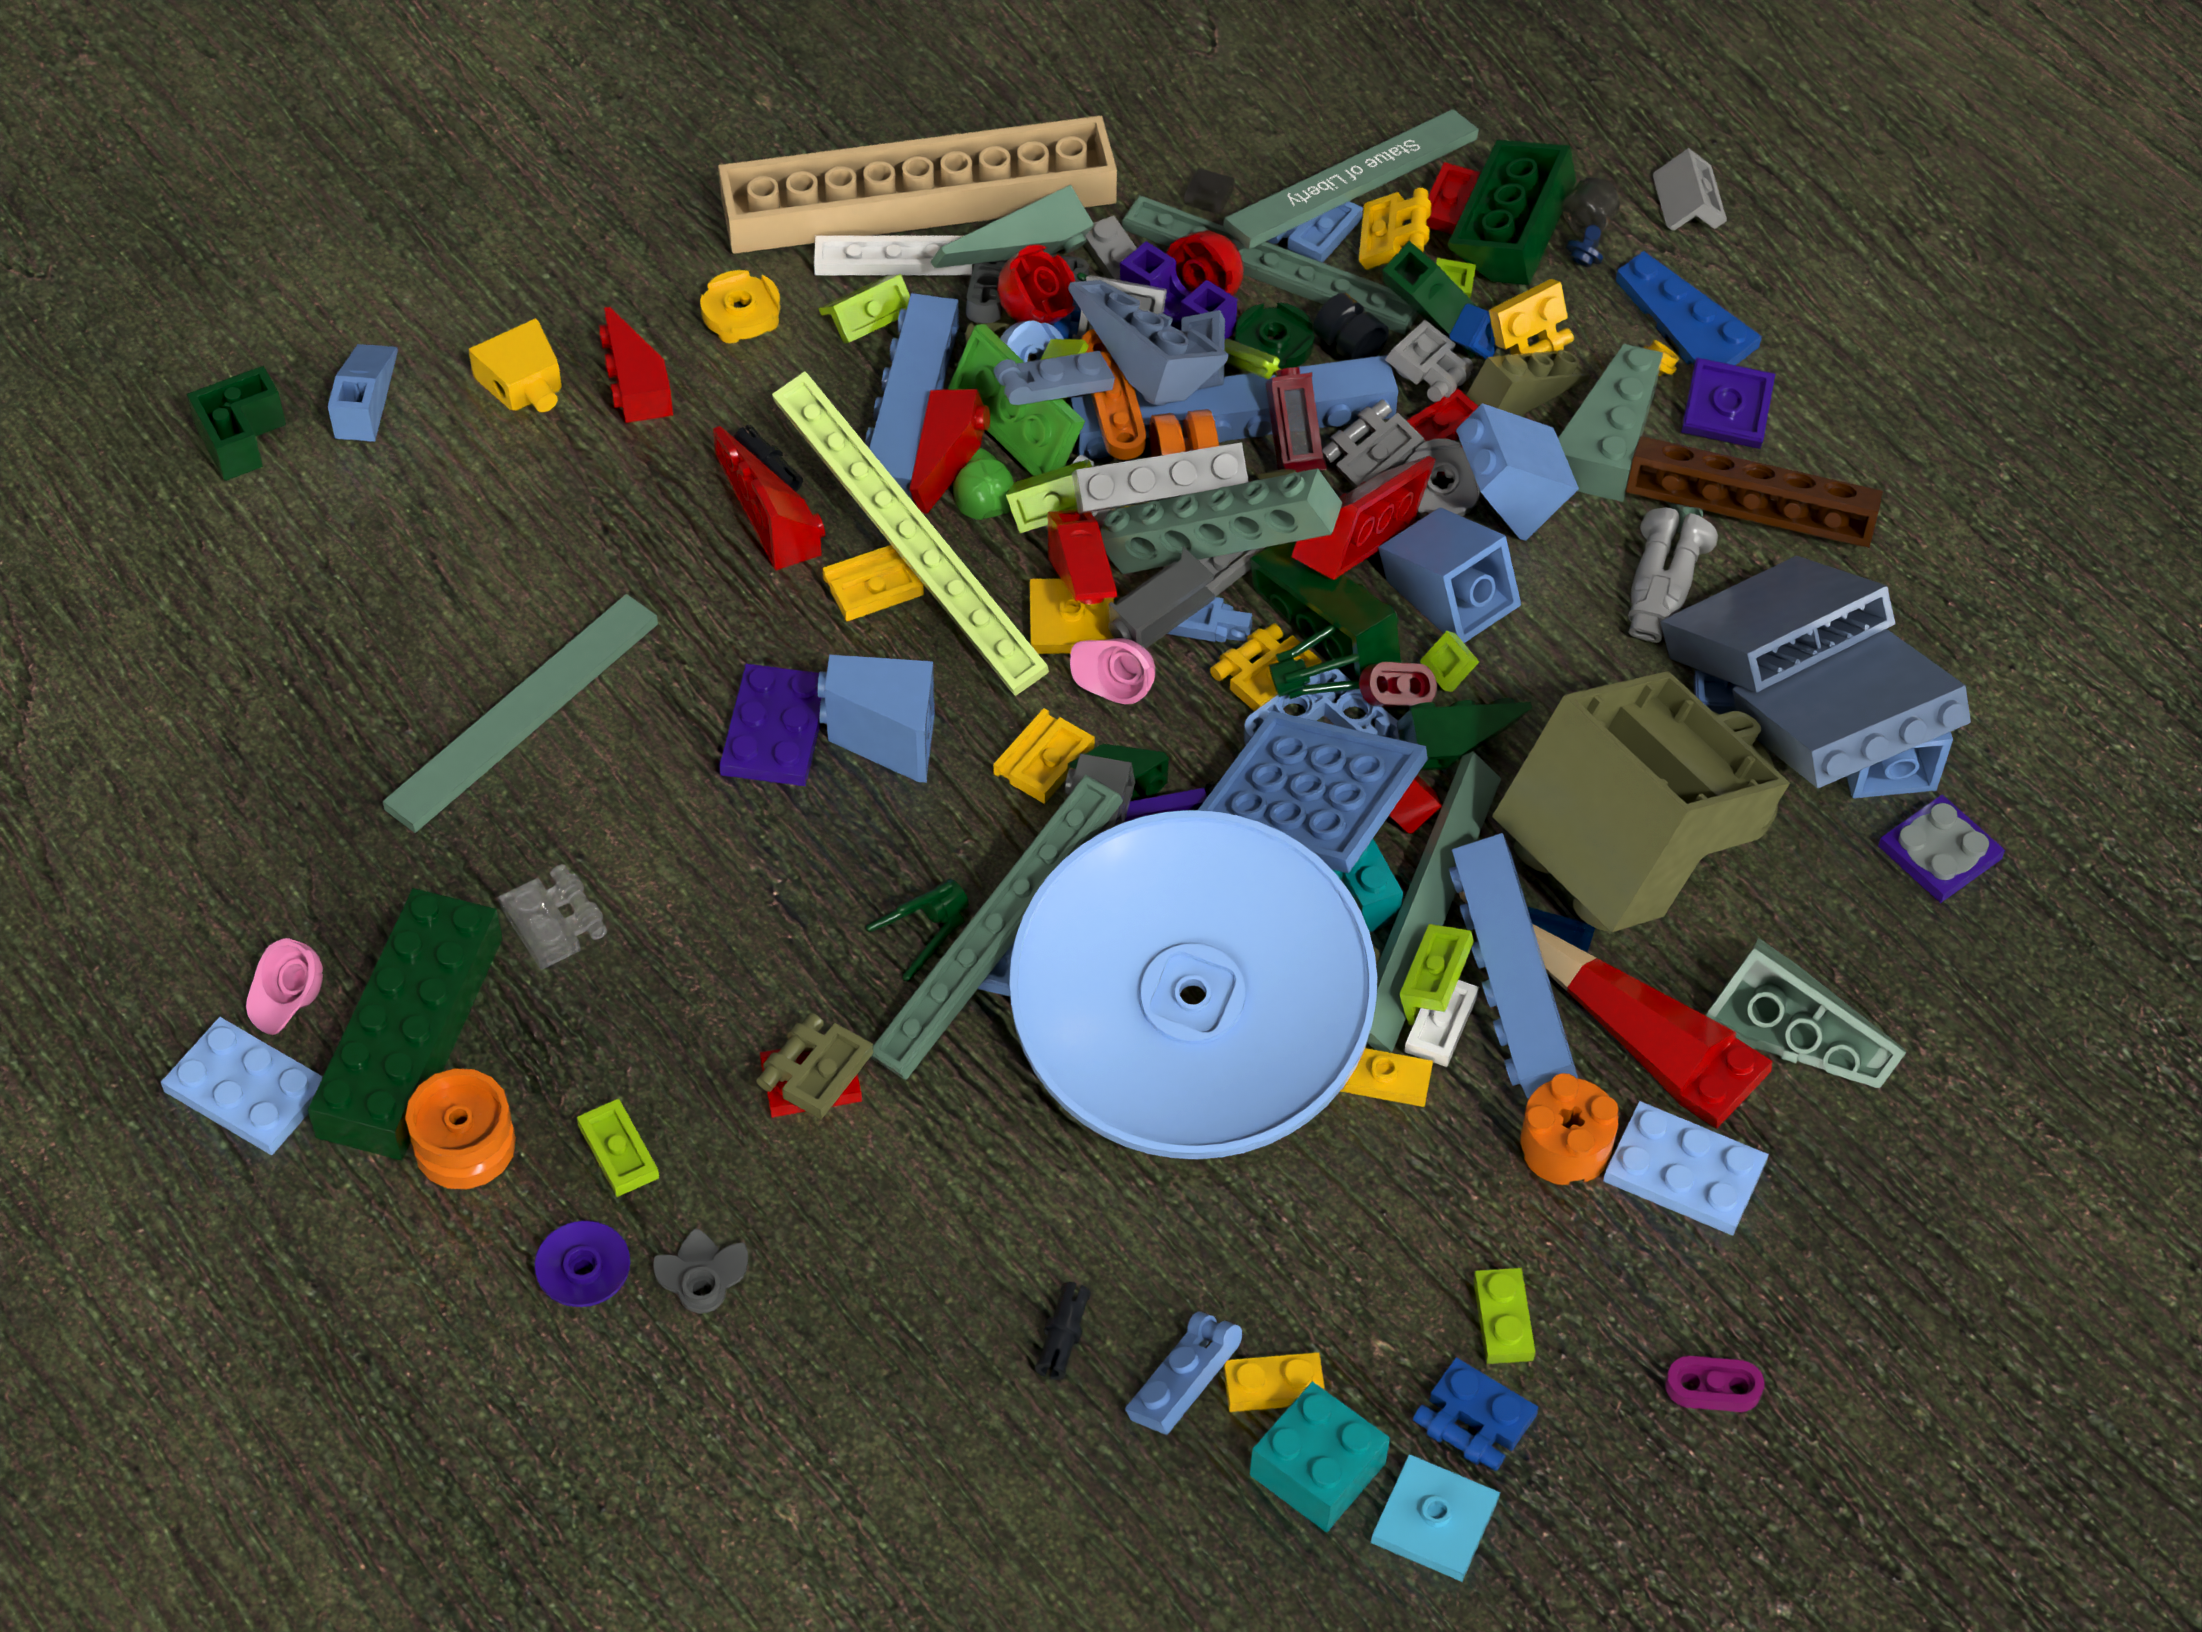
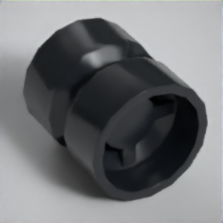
M1339 293L1328 300L1318 312L1313 325L1314 333L1329 346L1336 345L1337 352L1346 360L1376 357L1384 347L1389 334L1387 325L1372 313L1365 312L1364 306L1347 293Z

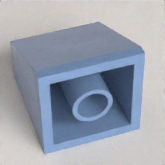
M1482 403L1456 429L1480 492L1521 540L1526 541L1579 490L1553 427Z
M1438 508L1378 547L1387 582L1443 634L1446 631L1454 632L1463 643L1521 606L1506 536L1444 508Z
M829 655L827 672L820 671L818 677V697H821L820 723L827 724L828 741L917 782L927 783L935 717L933 661Z
M1951 732L1846 776L1852 798L1937 791L1953 741Z

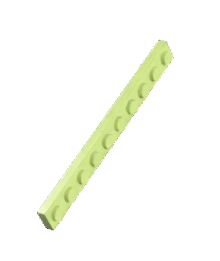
M806 371L772 394L774 402L1013 695L1017 696L1049 673L1048 665Z

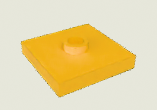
M1030 579L1031 646L1038 654H1071L1072 647L1076 642L1114 639L1108 628L1110 623L1108 604L1114 603V598H1104V601L1099 604H1084L1080 601H1075L1062 579Z

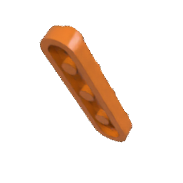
M1091 329L1081 338L1089 345L1086 353L1100 351L1115 377L1113 390L1091 393L1104 445L1107 452L1117 459H1134L1140 456L1146 447V429L1134 387L1129 384L1095 330Z

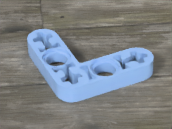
M1333 669L1310 676V683L1305 685L1351 680L1338 669ZM1360 689L1308 694L1290 699L1289 694L1281 697L1277 695L1250 714L1244 725V742L1246 745L1271 711L1287 714L1283 708L1288 704L1295 703L1300 704L1306 710L1304 714L1297 717L1317 721L1322 716H1325L1336 726L1384 737L1390 736L1392 739L1399 740L1396 724L1398 721L1384 708L1367 703ZM1349 707H1359L1366 712V715L1360 719H1352L1347 717L1343 711Z

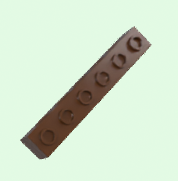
M1640 436L1635 450L1626 492L1688 507L1701 508L1702 510L1867 548L1870 547L1883 493L1882 490L1644 436Z

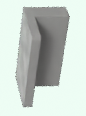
M1686 149L1653 173L1666 226L1670 230L1675 231L1696 215L1714 229L1727 221L1712 166L1691 149Z

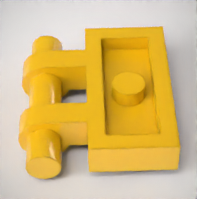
M1416 188L1413 191V198L1404 200L1399 192H1395L1364 203L1359 261L1366 270L1389 263L1408 241L1424 252V245L1429 240V227L1426 225V219L1431 215L1432 205L1428 199L1429 193L1425 188ZM1411 219V223L1403 226L1404 221Z
M1549 279L1489 309L1495 345L1505 350L1510 348L1511 355L1563 350L1565 345L1574 340L1570 329L1564 328L1558 332L1556 331L1555 324L1568 317L1561 282L1554 279ZM1538 333L1539 341L1529 346L1527 338Z
M1273 623L1264 630L1259 628L1248 635L1247 642L1239 648H1230L1219 657L1220 661L1210 667V673L1217 681L1223 680L1228 675L1234 676L1230 679V690L1253 711H1256L1278 695L1268 665L1278 662L1276 654L1290 650L1301 642L1293 635L1282 643L1277 642V640L1283 637V632L1277 624ZM1309 649L1294 658V660L1303 658L1306 668L1320 664L1322 661ZM1256 655L1262 656L1261 658H1259V659H1258L1257 661H1255L1254 663H1251V662L1249 661V660H1251L1252 658H1254Z

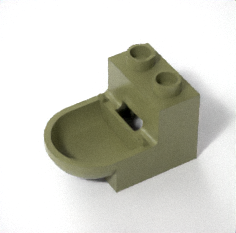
M1669 671L1564 695L1492 817L1516 839L1514 842L1515 853L1525 864L1537 871L1551 873L1575 897L1573 908L1582 920L1597 929L1615 932L1664 917L1696 865L1706 855L1752 842L1764 836L1777 816L1779 800L1790 785V782L1775 769L1770 756L1756 740L1761 732V727L1753 717L1740 711L1724 714L1711 711Z

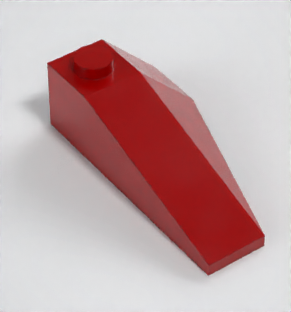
M721 426L713 428L715 455L775 571L821 556V538L825 537V528L819 514H812L805 500L725 429Z

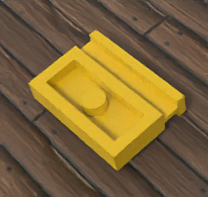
M892 545L823 568V579L825 583H828L830 592L846 622L924 595L923 583Z
M1043 708L993 764V774L997 777H1000V775L1009 779V784L1045 804L1066 780L1068 763L1077 759L1080 753L1085 754L1095 747V737L1061 717L1056 719L1050 716L1049 710Z

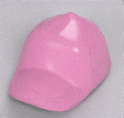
M1114 638L1109 640L1079 641L1073 645L1071 650L1070 667L1075 682L1083 689L1110 701L1121 704H1134L1146 696L1155 680L1156 670L1151 654L1144 647L1130 639Z
M284 938L269 945L263 953L246 1002L249 1019L262 1032L268 1035L279 1033L298 1009L309 1006L318 996L323 981V966L319 956L310 946L290 938Z

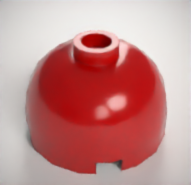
M1209 230L1189 233L1172 243L1166 252L1167 255L1176 260L1177 276L1182 285L1190 292H1193L1204 281L1208 280L1233 297L1236 295L1243 280L1244 265L1237 247L1226 236Z
M1028 245L1012 256L1004 264L999 274L997 293L1001 305L1017 323L1037 321L1053 325L1070 314L1076 306H1072L1073 296L1068 290L1070 282H1076L1072 270L1060 255L1057 254L1052 257L1043 250L1047 248L1045 246Z

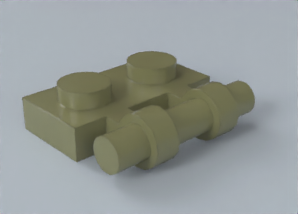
M810 1013L802 1023H796L788 1032V1041L778 1053H772L764 1062L763 1067L765 1070L756 1081L762 1089L770 1092L779 1081L783 1082L786 1080L787 1083L782 1088L783 1099L822 1120L872 1056L873 1043L837 1023H834L828 1032L822 1035L819 1033V1030L824 1025L823 1020L818 1015ZM803 1051H811L801 1065L795 1062Z

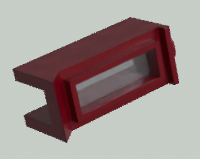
M1299 367L1275 371L1276 377H1272L1265 384L1278 470L1293 469L1296 472H1302L1318 468L1322 473L1327 468L1322 453L1312 372L1300 374Z

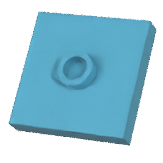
M1409 1454L1372 1534L1371 1543L1462 1582L1499 1500L1500 1492Z

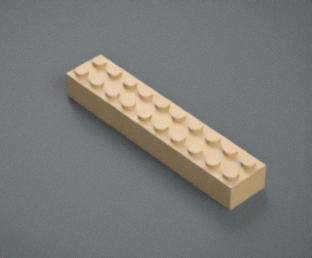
M1102 116L718 165L721 198L732 254L815 243V236H872L1000 219L1069 185L1072 186L1084 207L1116 203L1117 168Z

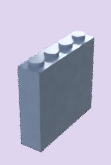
M1797 555L1660 621L1670 659L1756 693L1895 625L1887 585Z
M1887 629L1757 693L1741 686L1732 689L1736 711L1750 715L1760 724L1761 732L1756 740L1816 788L1823 787L1971 723L1966 685Z

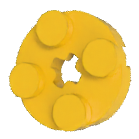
M745 270L725 272L713 278L707 284L708 290L704 296L703 294L701 295L700 304L703 321L725 343H736L740 339L757 337L765 332L776 329L779 324V313L781 310L780 294L774 282L764 275H761V279L757 277H750L749 271ZM741 301L743 305L748 306L743 308H736L734 307V303Z

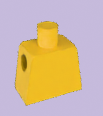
M536 318L468 349L474 378L509 410L517 411L533 404L539 412H547L557 404L558 397L555 393L562 387L559 365Z

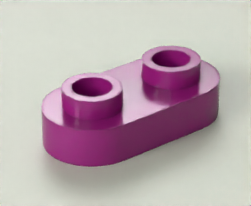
M1684 1356L1671 1364L1666 1377L1665 1387L1669 1397L1683 1407L1745 1412L1753 1409L1759 1403L1765 1383L1760 1370L1750 1362L1735 1359ZM1682 1383H1693L1697 1389L1688 1390L1682 1386ZM1738 1386L1745 1393L1735 1394L1731 1391L1730 1387Z

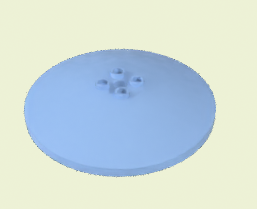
M1197 810L1163 812L1121 823L1098 834L1067 856L1045 879L1025 911L1015 937L1010 966L1011 1008L1019 1041L1034 1073L1051 1096L1083 1125L1122 1146L1147 1154L1180 1159L1221 1158L1249 1152L1291 1134L1313 1119L1342 1090L1357 1067L1372 1029L1377 1000L1375 952L1363 915L1349 890L1336 873L1302 843L1275 828L1238 815ZM1188 986H1198L1205 992L1206 997L1198 1004H1188L1181 999L1180 993Z

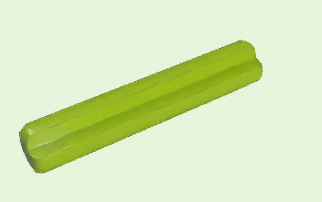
M1225 339L1224 351L1229 354L1226 364L1268 380L1272 375L1276 376L1275 371L1280 370L1278 367L1280 359L1278 357L1236 341Z

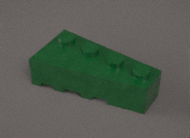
M1296 541L1270 546L1250 558L1254 591L1287 624L1296 621L1303 640L1320 632L1329 625L1335 626V632L1311 647L1312 649L1320 645L1332 660L1355 653L1360 656L1359 661L1337 668L1343 674L1348 673L1354 680H1359L1362 671L1368 665L1381 662L1401 663L1397 628L1399 619L1397 613L1391 605L1381 602L1370 594L1363 585L1356 584L1344 574L1333 580L1292 558Z

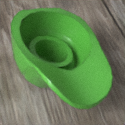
M979 448L952 482L953 497L957 507L962 514L976 520L1009 513L1011 508L1006 494L1014 484L1012 475L1008 468L990 452Z

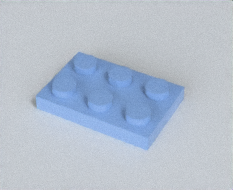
M219 1017L161 1081V1085L165 1093L261 1150L273 1155L309 1114L308 1107L323 1076Z
M1639 1101L1605 1171L1603 1182L1733 1236L1766 1165L1769 1154Z

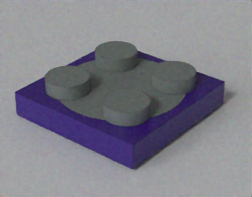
M1943 794L1882 836L1878 845L1881 850L1940 903L1999 862L2005 852L1997 842Z

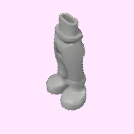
M1668 507L1653 509L1645 514L1640 529L1647 541L1631 588V608L1629 611L1631 625L1629 634L1632 637L1655 643L1660 642L1663 636L1660 621L1678 613L1683 606L1691 587L1695 563L1698 560L1699 554H1707L1712 551L1718 539L1715 527L1701 516L1692 513L1686 515L1680 532V540L1673 553L1674 557L1669 569L1664 571L1666 556L1670 551L1671 542L1679 525V514L1677 510Z

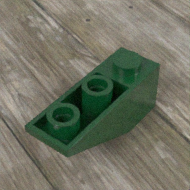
M1410 241L1382 269L1384 284L1448 338L1466 304L1476 306L1434 261ZM1455 343L1469 358L1473 359L1476 356L1475 353Z
M1501 698L1484 705H1475L1473 700L1458 701L1447 707H1435V703L1432 702L1415 704L1396 723L1399 740L1426 746L1428 760L1420 771L1445 770L1462 759L1463 755L1471 753L1515 724L1532 708L1531 702L1515 703L1513 698Z

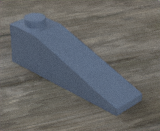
M1102 280L1070 282L1068 290L1129 384L1142 393L1143 398L1149 403L1165 405L1167 402L1185 401L1227 362L1229 354L1205 335L1194 329L1189 330L1188 334L1174 328L1171 326L1173 318L1164 313L1157 315L1139 309L1140 301L1106 282Z

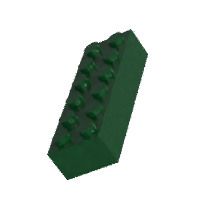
M412 888L308 1107V1113L317 1139L403 1160L411 1143L405 1119L408 1101L420 1084L434 1074L443 1072L503 940L497 909Z

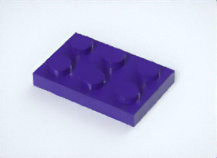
M754 664L745 665L720 762V774L722 776L806 787L821 725V697H818L819 673Z

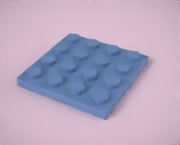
M1271 711L1197 811L1233 814L1261 822L1302 843L1320 857L1331 869L1349 873L1428 760L1426 746Z

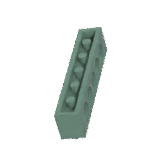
M1317 468L1110 510L1100 532L1106 554L1122 574L1169 566L1174 561L1178 562L1181 560L1183 547L1197 560L1331 535L1342 506V501Z

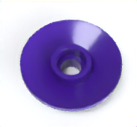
M594 1221L572 1222L554 1230L542 1242L535 1257L536 1278L542 1290L554 1301L571 1307L593 1306L611 1298L624 1285L630 1271V1254L622 1236L613 1228ZM582 1268H590L592 1270L585 1275L576 1274Z

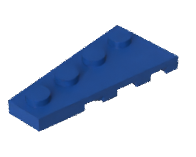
M1645 251L1617 270L1616 282L1643 314L1649 313L1657 322L1656 329L1664 338L1670 337L1678 346V354L1687 365L1691 363L1694 365L1696 357L1737 365L1760 347L1761 335Z

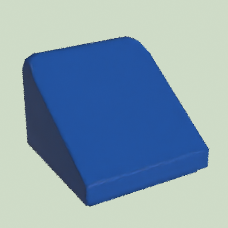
M1466 304L1449 338L1484 359L1493 357L1497 346L1495 345L1489 312L1474 305Z

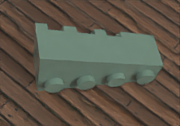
M1623 344L1559 436L1558 440L1578 485V492L1624 502L1634 453L1640 436L1643 435L1657 386L1663 352Z

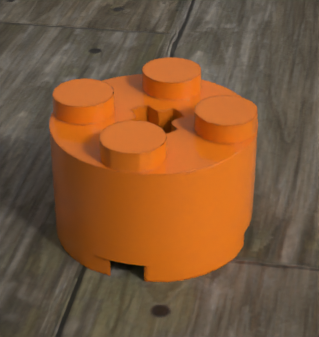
M1568 1073L1554 1076L1551 1081L1544 1083L1533 1092L1526 1106L1520 1144L1528 1167L1542 1179L1558 1185H1569L1570 1181L1585 1179V1183L1598 1177L1605 1170L1611 1158L1618 1128V1105L1604 1090L1589 1081L1575 1078Z

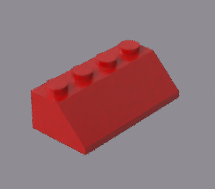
M1426 456L1381 472L1369 481H1363L1348 494H1342L1340 496L1342 506L1332 534L1296 541L1291 557L1334 580L1379 551L1378 547L1413 525L1436 459Z

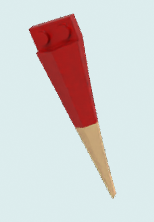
M1464 891L1460 892V898L1467 903ZM1533 924L1547 974L1605 1027L1680 1106L1717 1129L1771 1073L1773 1061L1737 1039L1735 1031Z

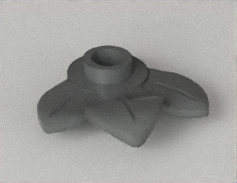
M697 1228L684 1240L678 1256L657 1255L654 1257V1273L658 1283L663 1288L679 1294L682 1305L695 1313H708L717 1309L725 1299L726 1289L743 1279L748 1266V1251L745 1243L732 1244L719 1251L713 1241ZM699 1289H708L710 1291L706 1295H695V1292Z

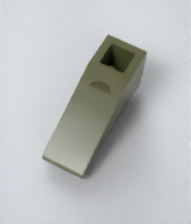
M1565 350L1487 357L1466 396L1478 406L1483 403L1521 416L1586 381L1590 374L1579 364V360L1574 354Z

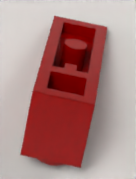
M977 389L930 390L909 489L916 506L923 514L929 513L955 480L959 471L966 466L981 447L983 432L989 429L990 410L988 406H984Z

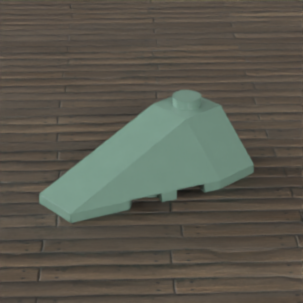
M1069 185L942 246L930 262L934 268L1009 260L1028 245L1045 246L1047 248L1043 251L1050 255L1062 249H1065L1066 253H1070L1087 242L1085 236L1093 228L1094 223L1074 189Z
M1759 938L1732 973L1705 1014V1016L1735 1031L1736 1038L1753 1049L1782 1056V1059L1794 1063L1798 1061L1826 1070L1827 1073L1879 1089L1906 1054V1050L1800 966Z

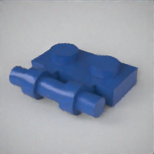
M1456 1357L1430 1395V1402L1442 1410L1436 1413L1422 1404L1416 1411L1413 1421L1427 1429V1436L1440 1443L1442 1440H1445L1463 1451L1466 1460L1476 1466L1481 1462L1496 1472L1502 1465L1506 1455L1493 1448L1492 1445L1494 1442H1497L1512 1452L1537 1416L1539 1407ZM1459 1419L1479 1431V1433L1474 1436L1456 1425L1455 1422Z

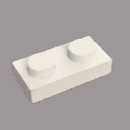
M1458 980L1445 1012L1421 1008L1406 1041L1404 1052L1422 1059L1432 1060L1436 1064L1447 1067L1477 999L1479 987Z

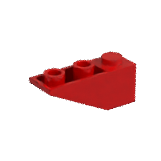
M611 307L604 308L606 324L599 325L602 348H610L611 350L610 354H605L608 378L616 377L617 383L610 384L614 408L622 407L625 423L673 416L671 390L664 358Z
M1078 509L1048 512V559L1075 601H1080L1084 604H1099L1104 601V598L1117 597V590L1099 525L1091 512L1079 514Z

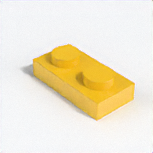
M1319 1352L1227 1360L1223 1368L1229 1412L1290 1407L1312 1381L1325 1390Z

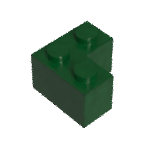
M264 365L187 393L195 427L224 481L263 467L256 436L286 425L279 392Z

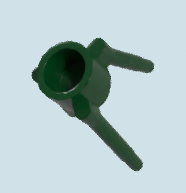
M1329 625L1292 649L1276 654L1278 662L1268 666L1278 696L1281 697L1289 694L1290 699L1308 694L1360 689L1359 680L1305 685L1310 683V676L1355 663L1360 660V656L1355 653L1307 668L1303 658L1294 660L1295 657L1333 634L1336 628L1333 625Z
M947 879L927 893L898 906L897 910L869 923L866 926V930L873 932L920 909H923L925 915L932 922H945L944 926L903 974L902 979L908 982L921 969L952 930L964 923L961 912L968 908L969 901L962 887L955 880Z

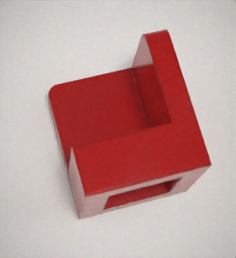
M1417 774L1389 816L1408 834H1412L1442 805L1436 792Z

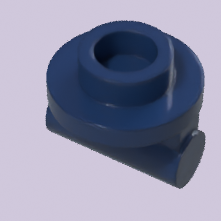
M1590 225L1586 228L1583 243L1575 240L1568 241L1566 248L1571 252L1569 256L1571 260L1585 267H1591L1592 263L1601 264L1604 257L1595 250L1599 245L1601 230L1598 226Z

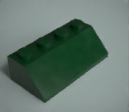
M1497 139L1448 242L1449 249L1467 263L1476 264L1475 269L1492 282L1530 285L1576 183L1571 146Z

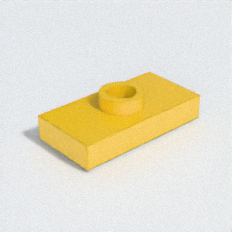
M1365 1048L1356 1069L1340 1092L1425 1107L1433 1061Z

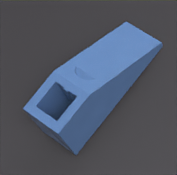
M357 344L338 371L328 403L335 439L375 442L398 353L397 347Z

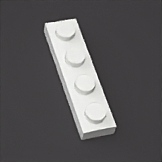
M815 236V275H972V264L934 268L930 262L942 246L963 236Z

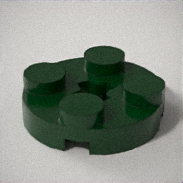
M1277 302V308H1264V303L1257 304L1247 309L1239 317L1236 325L1235 341L1278 357L1280 359L1278 364L1280 369L1298 367L1312 354L1314 343L1313 324L1310 317L1304 311L1291 304ZM1277 334L1282 335L1280 340H1272L1267 337V335L1273 337Z

